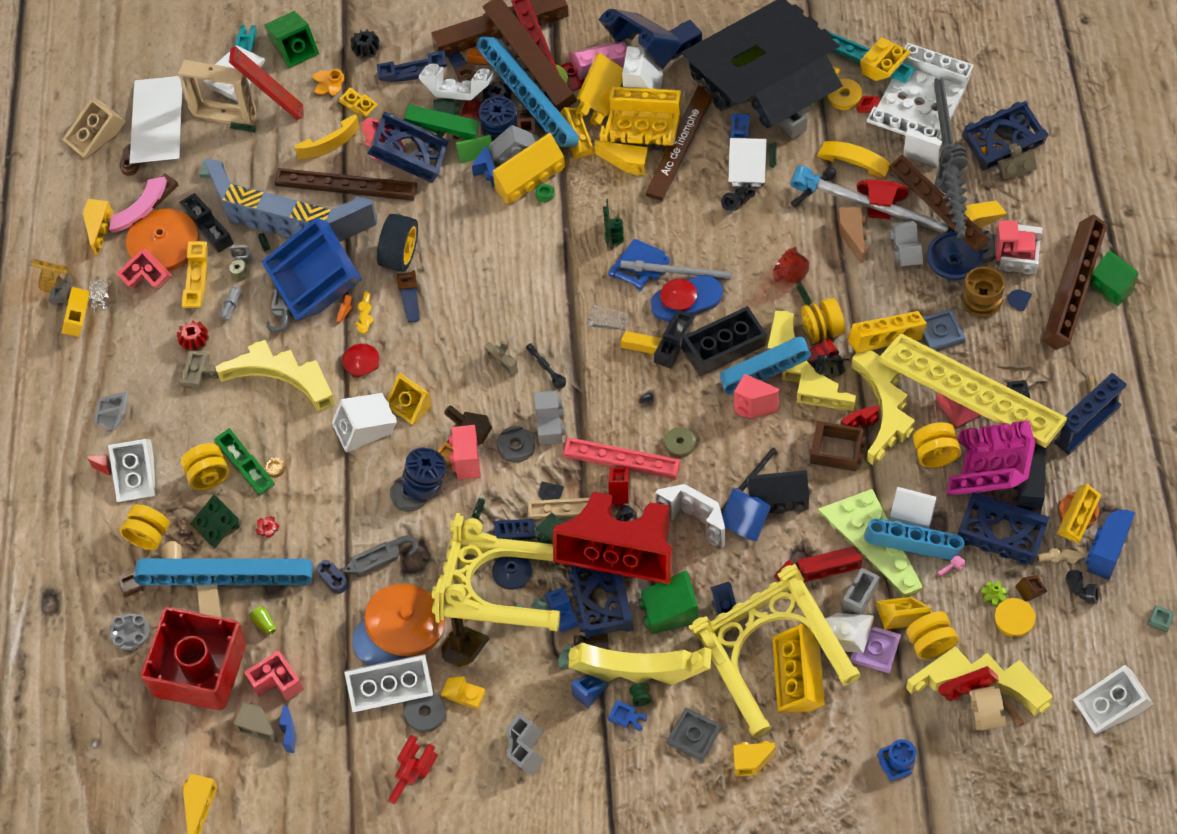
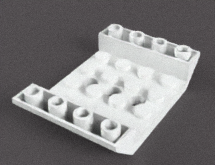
M907 43L905 49L910 51V55L903 63L915 67L914 74L906 84L892 78L878 107H873L867 122L905 136L908 129L941 140L938 111L931 109L937 107L934 79H944L951 120L966 90L974 65ZM899 96H906L907 98L904 99V100H902V99H899L898 97H899ZM921 101L923 104L916 105L915 102Z

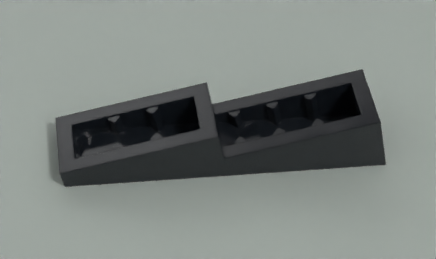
M195 193L180 201L181 206L218 253L234 244L230 233L219 223L211 210Z

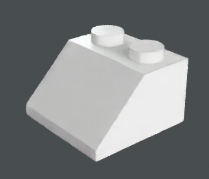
M897 487L889 521L929 529L934 514L936 497Z
M835 613L826 618L827 623L844 651L864 653L874 620L873 615Z

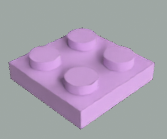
M872 626L864 653L853 652L850 660L851 663L890 673L901 634Z

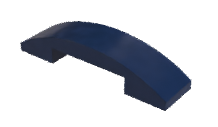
M445 51L427 54V59L395 65L394 61L377 64L378 79L390 82L419 79L420 73L429 64H437L439 67L444 68L447 66Z

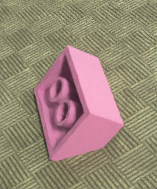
M617 41L568 52V56L576 68L579 79L583 80L586 78L597 53L603 54L624 68L627 46L625 42Z

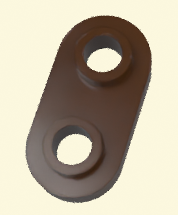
M131 144L125 147L120 162V169L127 176L137 173L140 163H129Z

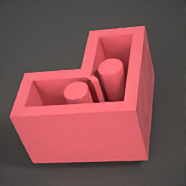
M999 221L994 242L996 261H1000L1002 256L1034 260L1036 251L1034 232H1018V221Z
M144 248L116 273L128 287L135 288L146 278L154 288L160 289L173 277L148 249Z
M475 425L452 427V435H449V445L453 446V451L450 452L453 473H457L458 480L481 477Z
M279 650L244 672L249 684L258 697L275 686L286 701L304 690L299 678Z

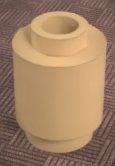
M175 541L167 542L162 546V559H182V546Z

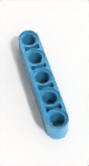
M803 337L793 338L724 370L720 374L724 391L729 395L734 394L744 374L764 381L807 361L811 353Z
M872 519L864 532V539L869 544L952 560L955 556H959L964 546V540L956 534L882 519Z

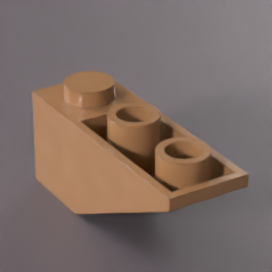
M840 207L838 214L839 233L860 263H864V256L868 255V246L864 244V240L867 239L866 229H863L865 214H862L861 207Z

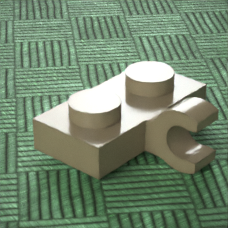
M1017 143L1009 145L1011 157L998 161L1000 176L1003 180L1037 169L1035 153L1033 151L1022 153L1021 146H1017Z
M501 340L499 347L488 342L484 346L485 356L514 377L518 373L517 361L512 356L506 355L508 344Z
M189 352L180 382L182 386L200 388L204 375L213 379L218 378L215 365H207L209 360L208 352Z

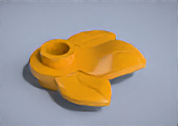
M338 69L331 71L323 70L315 73L312 76L318 82L315 94L325 95L328 92L332 96L338 94L342 88L341 84L345 79L344 74Z

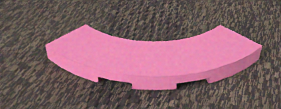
M165 177L149 179L144 192L133 205L124 211L112 214L109 230L112 233L122 231L133 226L132 223L140 218L143 219L147 216L164 192L167 182Z

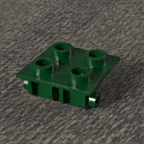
M606 199V206H603L606 243H610V250H612L613 244L619 245L623 243L624 229L622 219H610L608 199Z
M213 494L190 523L214 549L231 529L237 530L240 527L239 518L215 494Z

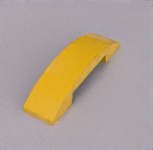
M354 114L341 121L340 129L313 143L309 138L295 145L296 157L298 159L318 157L345 144L359 129L357 115Z
M824 141L817 157L831 162H835L838 159L868 169V174L883 179L886 178L890 169L889 166L891 165L889 161L868 149L838 141Z
M207 241L188 242V269L186 289L183 290L182 308H201L207 278Z

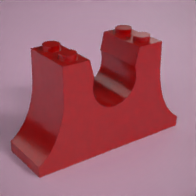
M593 492L580 514L566 523L555 525L553 529V562L670 584L672 575V547L667 543L669 537L670 506L650 502L644 508L643 515L633 521H619L612 518V495Z

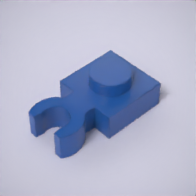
M617 700L608 716V721L624 728H628L629 724H632L635 730L642 731L643 726L638 724L637 721L643 720L646 722L647 716L642 713L635 714L636 708Z

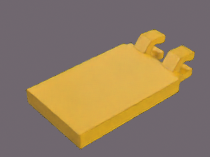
M597 53L578 94L577 99L580 103L575 114L579 117L586 116L591 108L594 112L589 123L593 126L601 125L604 117L608 116L610 112L609 96L612 87H620L623 82V68L603 54Z

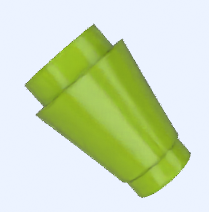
M262 606L255 608L249 614L250 621L267 637L277 630L267 609H264Z

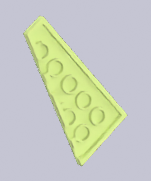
M873 489L818 509V513L822 517L824 516L830 522V525L837 529L844 536V539L851 546H854L856 551L864 559H867L873 565V568L877 572L879 571L887 579V582L903 597L922 591L923 587L904 551L872 545L864 539V532L872 519L888 521Z

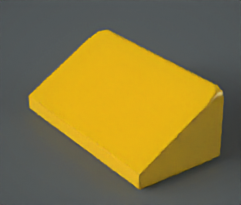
M625 331L621 339V348L654 354L662 338Z

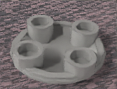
M129 613L116 616L113 619L109 634L112 643L121 650L130 651L138 649L146 642L150 629L143 615Z

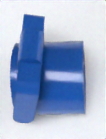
M896 740L890 746L881 748L877 753L880 760L879 763L891 781L912 774L911 770L915 764L916 749L908 740ZM889 752L888 760L885 758L884 753Z

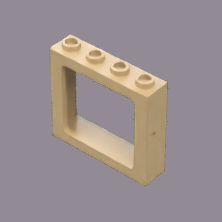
M183 60L177 74L185 93V99L188 102V109L193 118L252 128L257 111L248 80L242 73L232 67ZM197 79L232 84L239 106L203 99Z

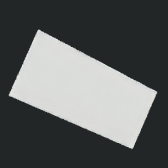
M178 76L134 81L130 164L179 159L182 87Z

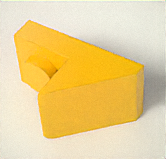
M460 676L447 679L440 697L479 710L486 691L484 688L466 683L465 677Z

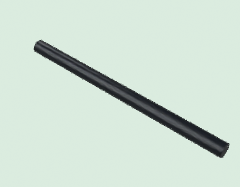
M772 447L749 476L757 475L777 450ZM748 477L738 488L741 491L746 489ZM726 502L725 505L720 509L722 515H723V513H724V510H725V507H726V505H727V502Z

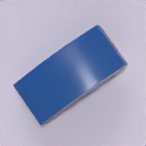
M732 114L731 138L749 139L750 114Z
M563 587L545 594L550 610L560 611V632L579 626L578 619Z
M283 705L279 722L282 732H285L283 746L286 752L294 753L296 745L295 725L288 707Z

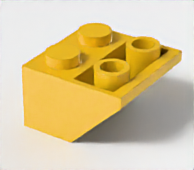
M881 37L860 60L861 73L874 81L888 78L910 55V51Z

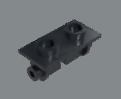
M829 355L817 356L816 360H810V363H815V371L819 375H842L846 370L844 361H849V359H842L841 355L830 356V358Z

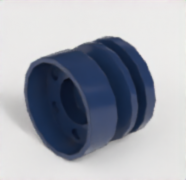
M494 96L486 99L481 104L479 117L483 136L491 135V140L494 141L511 125L517 127L516 107L510 99Z
M423 447L411 451L406 458L401 485L403 490L415 499L427 500L435 497L441 490L446 471L444 457L431 448Z

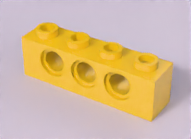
M918 311L855 323L852 325L848 342L856 353L889 347L900 333L918 341L922 339L927 323Z

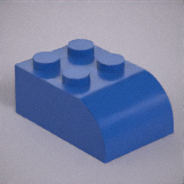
M1129 510L1114 511L1106 518L1103 527H1098L1085 562L1089 564L1086 572L1110 580L1130 530L1135 512Z

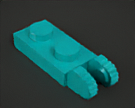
M241 25L235 46L237 45L253 53L257 36L256 25H251L249 34H247L246 25Z

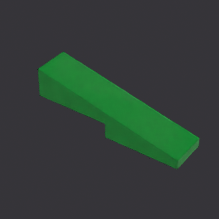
M410 104L407 105L403 119L429 131L437 133L438 130L465 140L475 138L480 122Z
M230 428L214 438V443L219 446L221 452L259 496L275 485L255 457L247 451Z

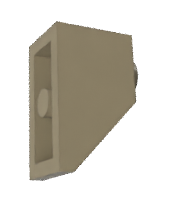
M252 702L250 704L242 703L234 723L237 732L276 743L277 738L261 706Z

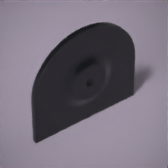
M542 481L539 496L542 500L560 499L564 486Z

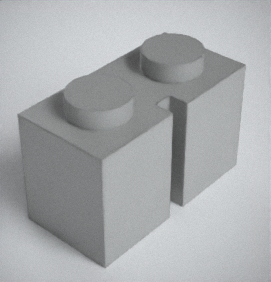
M861 568L853 581V586H850L843 598L842 610L849 614H863L879 586L880 576Z

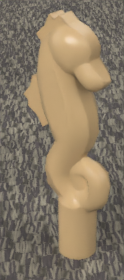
M1075 545V550L1065 549L1061 553L1057 548H1052L1048 553L1037 554L1038 562L1051 560L1054 563L1067 559V562L1074 565L1079 560L1086 559L1089 551L1085 547H1079L1078 545Z

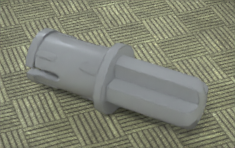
M231 286L227 298L223 300L224 305L219 314V318L223 321H228L234 308L237 307V300L242 291L239 287Z

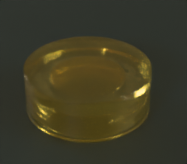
M271 458L265 463V471L269 477L277 478L284 473L285 466L281 459Z

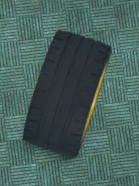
M398 214L388 215L378 242L377 262L379 266L403 272L408 269L418 238V222L416 219Z

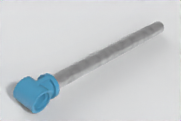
M797 166L790 181V185L797 190L805 191L807 188L811 189L812 192L820 190L906 221H914L917 225L940 233L947 232L949 228L945 222L894 204L891 207L870 205L868 195L822 180L821 175H813V171L806 166Z

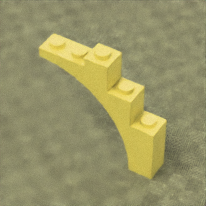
M266 340L255 342L248 346L250 353L240 355L233 360L222 362L220 365L215 366L221 382L244 376L272 377L292 384L301 390L311 400L317 411L335 405L333 395L316 360L298 367L291 350L281 352L273 357Z
M870 350L856 353L852 357L851 368L860 374L870 385L878 399L881 410V429L875 442L867 452V462L873 465L877 460L880 461L884 457L888 447L892 448L897 440L903 443L906 438L912 437L915 432V420L903 413L908 406V394L896 387L901 380L900 373L880 363V356Z

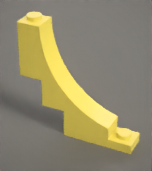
M775 310L768 350L795 338L793 330L794 313ZM807 361L782 372V380L799 383L797 403L854 412L856 395L846 392L838 393L839 384L823 375H819Z
M581 643L570 648L569 668L606 682L623 677L636 683H642L653 678L672 686L709 670L711 666V649L706 647L693 653L679 650L666 653L642 654L612 651Z
M956 646L908 679L906 689L911 694L915 691H922L928 684L934 691H937L939 686L951 681V679L988 666L998 675L999 679L998 682L990 686L998 685L1000 693L1019 702L1034 716L1040 712L1042 714L1051 707L1050 704L1053 698L1020 660L1003 671L988 653L971 664Z

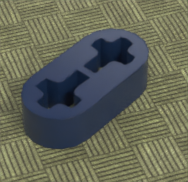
M323 560L318 564V575L330 590L337 594L345 592L348 583L341 571L329 560ZM323 569H329L331 574L329 575L326 571L323 572ZM334 579H336L339 583L341 582L342 585H335Z

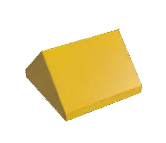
M398 373L386 400L391 411L411 425H414L432 407L429 392L402 373Z
M913 597L876 601V607L885 630L908 627L915 620L931 613V607Z

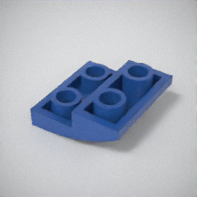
M733 488L722 515L724 525L729 530L745 538L757 541L771 506L758 497H751L740 489Z

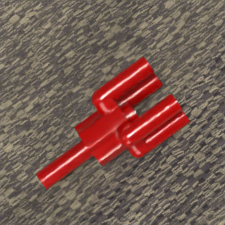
M413 735L409 736L397 757L401 765L395 777L399 782L388 799L394 805L406 785L413 786L418 777L424 779L438 756L437 753L433 752L435 746L428 744L420 759L416 758L415 755L420 746L416 744L417 738Z

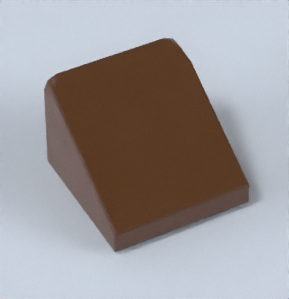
M1037 575L1023 577L1016 584V589L1025 602L1047 592Z

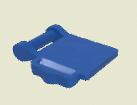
M633 239L617 263L611 267L608 276L612 278L617 277L635 285L636 289L642 290L649 278L658 280L665 272L646 270L638 272L635 269L622 268L641 277L637 279L619 271L621 260L632 262L640 260L643 263L669 265L670 258L665 255L664 251L640 240Z

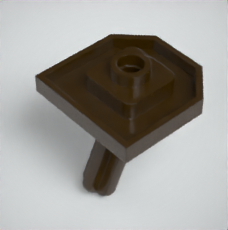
M451 405L444 411V414L455 423L454 427L475 425L477 446L485 442L492 429L487 415L464 412L462 415Z
M451 618L453 631L449 633L448 639L441 647L442 658L445 662L462 667L475 660L490 638L488 635L465 627L463 619Z

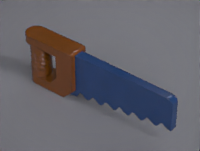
M455 51L450 56H447L459 82L471 81L476 72L473 66L465 61L460 51Z
M412 270L409 273L397 274L398 289L401 292L402 301H404L403 305L405 306L404 309L406 310L408 323L418 322L420 317L416 271ZM411 279H413V282H406V283L402 282V281H404V280H411Z

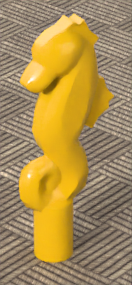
M369 292L363 293L362 301L357 305L358 310L361 311L359 314L360 323L356 322L355 325L357 331L362 335L369 332L368 329L374 322L371 315H368L372 309V306L369 304L371 295Z

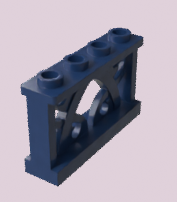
M1027 101L1016 102L1006 110L1001 109L995 115L985 116L975 124L970 123L964 127L962 138L965 139L977 158L982 171L998 165L1000 160L1011 157L1009 145L1006 142L993 140L997 127L1015 130L1011 142L1012 144L1017 143V146L1020 145L1022 153L1044 144L1048 137V133L1039 124ZM1023 114L1026 118V123L1021 125L1022 118L1017 120L1014 116ZM1029 124L1035 134L1026 128ZM981 132L983 136H978L977 138L986 140V142H977L973 135ZM1019 133H1021V134L1019 135V137H1022V138H1023V139L1020 140V141L1016 139V136H1017ZM997 145H1001L1002 149L997 150ZM980 147H986L987 156L984 155Z
M384 112L378 120L367 154L433 183L439 175L440 166L449 141L428 132L424 128L417 127L408 121L395 117L393 114ZM384 126L387 127V128H389V129H388L389 135H387L386 132L384 131ZM380 135L386 139L384 143L379 142ZM412 139L419 152H413L408 155L404 153L402 146L397 141ZM431 148L438 150L437 154H428L433 151ZM430 159H436L434 166L430 165Z
M1114 373L1106 377L1065 415L1067 421L1062 427L1060 435L1055 439L1054 444L1070 455L1120 409L1121 403L1118 401L1121 391L1127 384Z
M974 492L971 495L957 535L962 537L964 545H972L984 552H993L1002 558H1011L1023 565L1029 564L1033 566L1048 525L1049 517ZM973 509L978 510L979 518H970ZM990 515L996 516L997 518L991 519L992 517ZM1003 519L1008 520L1010 528L1016 534L1004 539H998L989 525L997 524ZM979 523L980 525L972 529L977 530L979 534L968 531L967 527L970 524ZM1017 523V524H1020V525H1022V526H1019V527L1017 528L1014 524ZM1034 529L1039 531L1036 541L1029 535ZM1024 538L1028 540L1032 545V549L1030 551L1018 548L1020 545H1023L1026 548V542L1023 540Z
M571 565V571H568L570 583L574 582L575 586L571 588L573 599L578 600V604H575L577 616L581 615L582 619L578 621L580 633L584 632L585 638L588 639L591 636L622 630L626 632L634 631L622 575L608 572L598 574V570ZM589 572L595 576L592 579L591 576L585 575V577L587 578L586 581H581L579 579L581 574ZM603 581H605L606 584L607 582L611 581L613 582V584L611 586H606L603 583ZM598 585L607 592L617 593V595L607 600L605 608L589 600L591 593ZM580 587H581V588H585L584 591L582 592V595H581ZM612 603L618 604L616 608L611 606V610H609V606ZM584 606L589 610L586 614ZM600 616L604 617L601 624L591 625L589 623V618L591 617L596 618L595 623L600 620ZM608 618L616 619L617 621L608 622Z

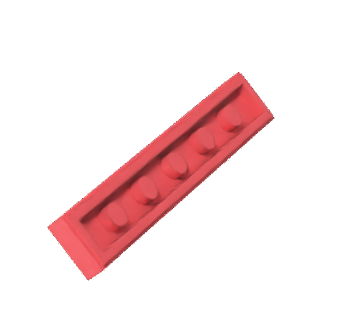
M569 437L563 451V457L616 468L629 467L631 471L676 479L680 465V459Z

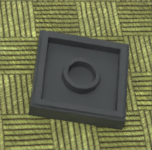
M685 707L666 744L704 762L722 729V725Z

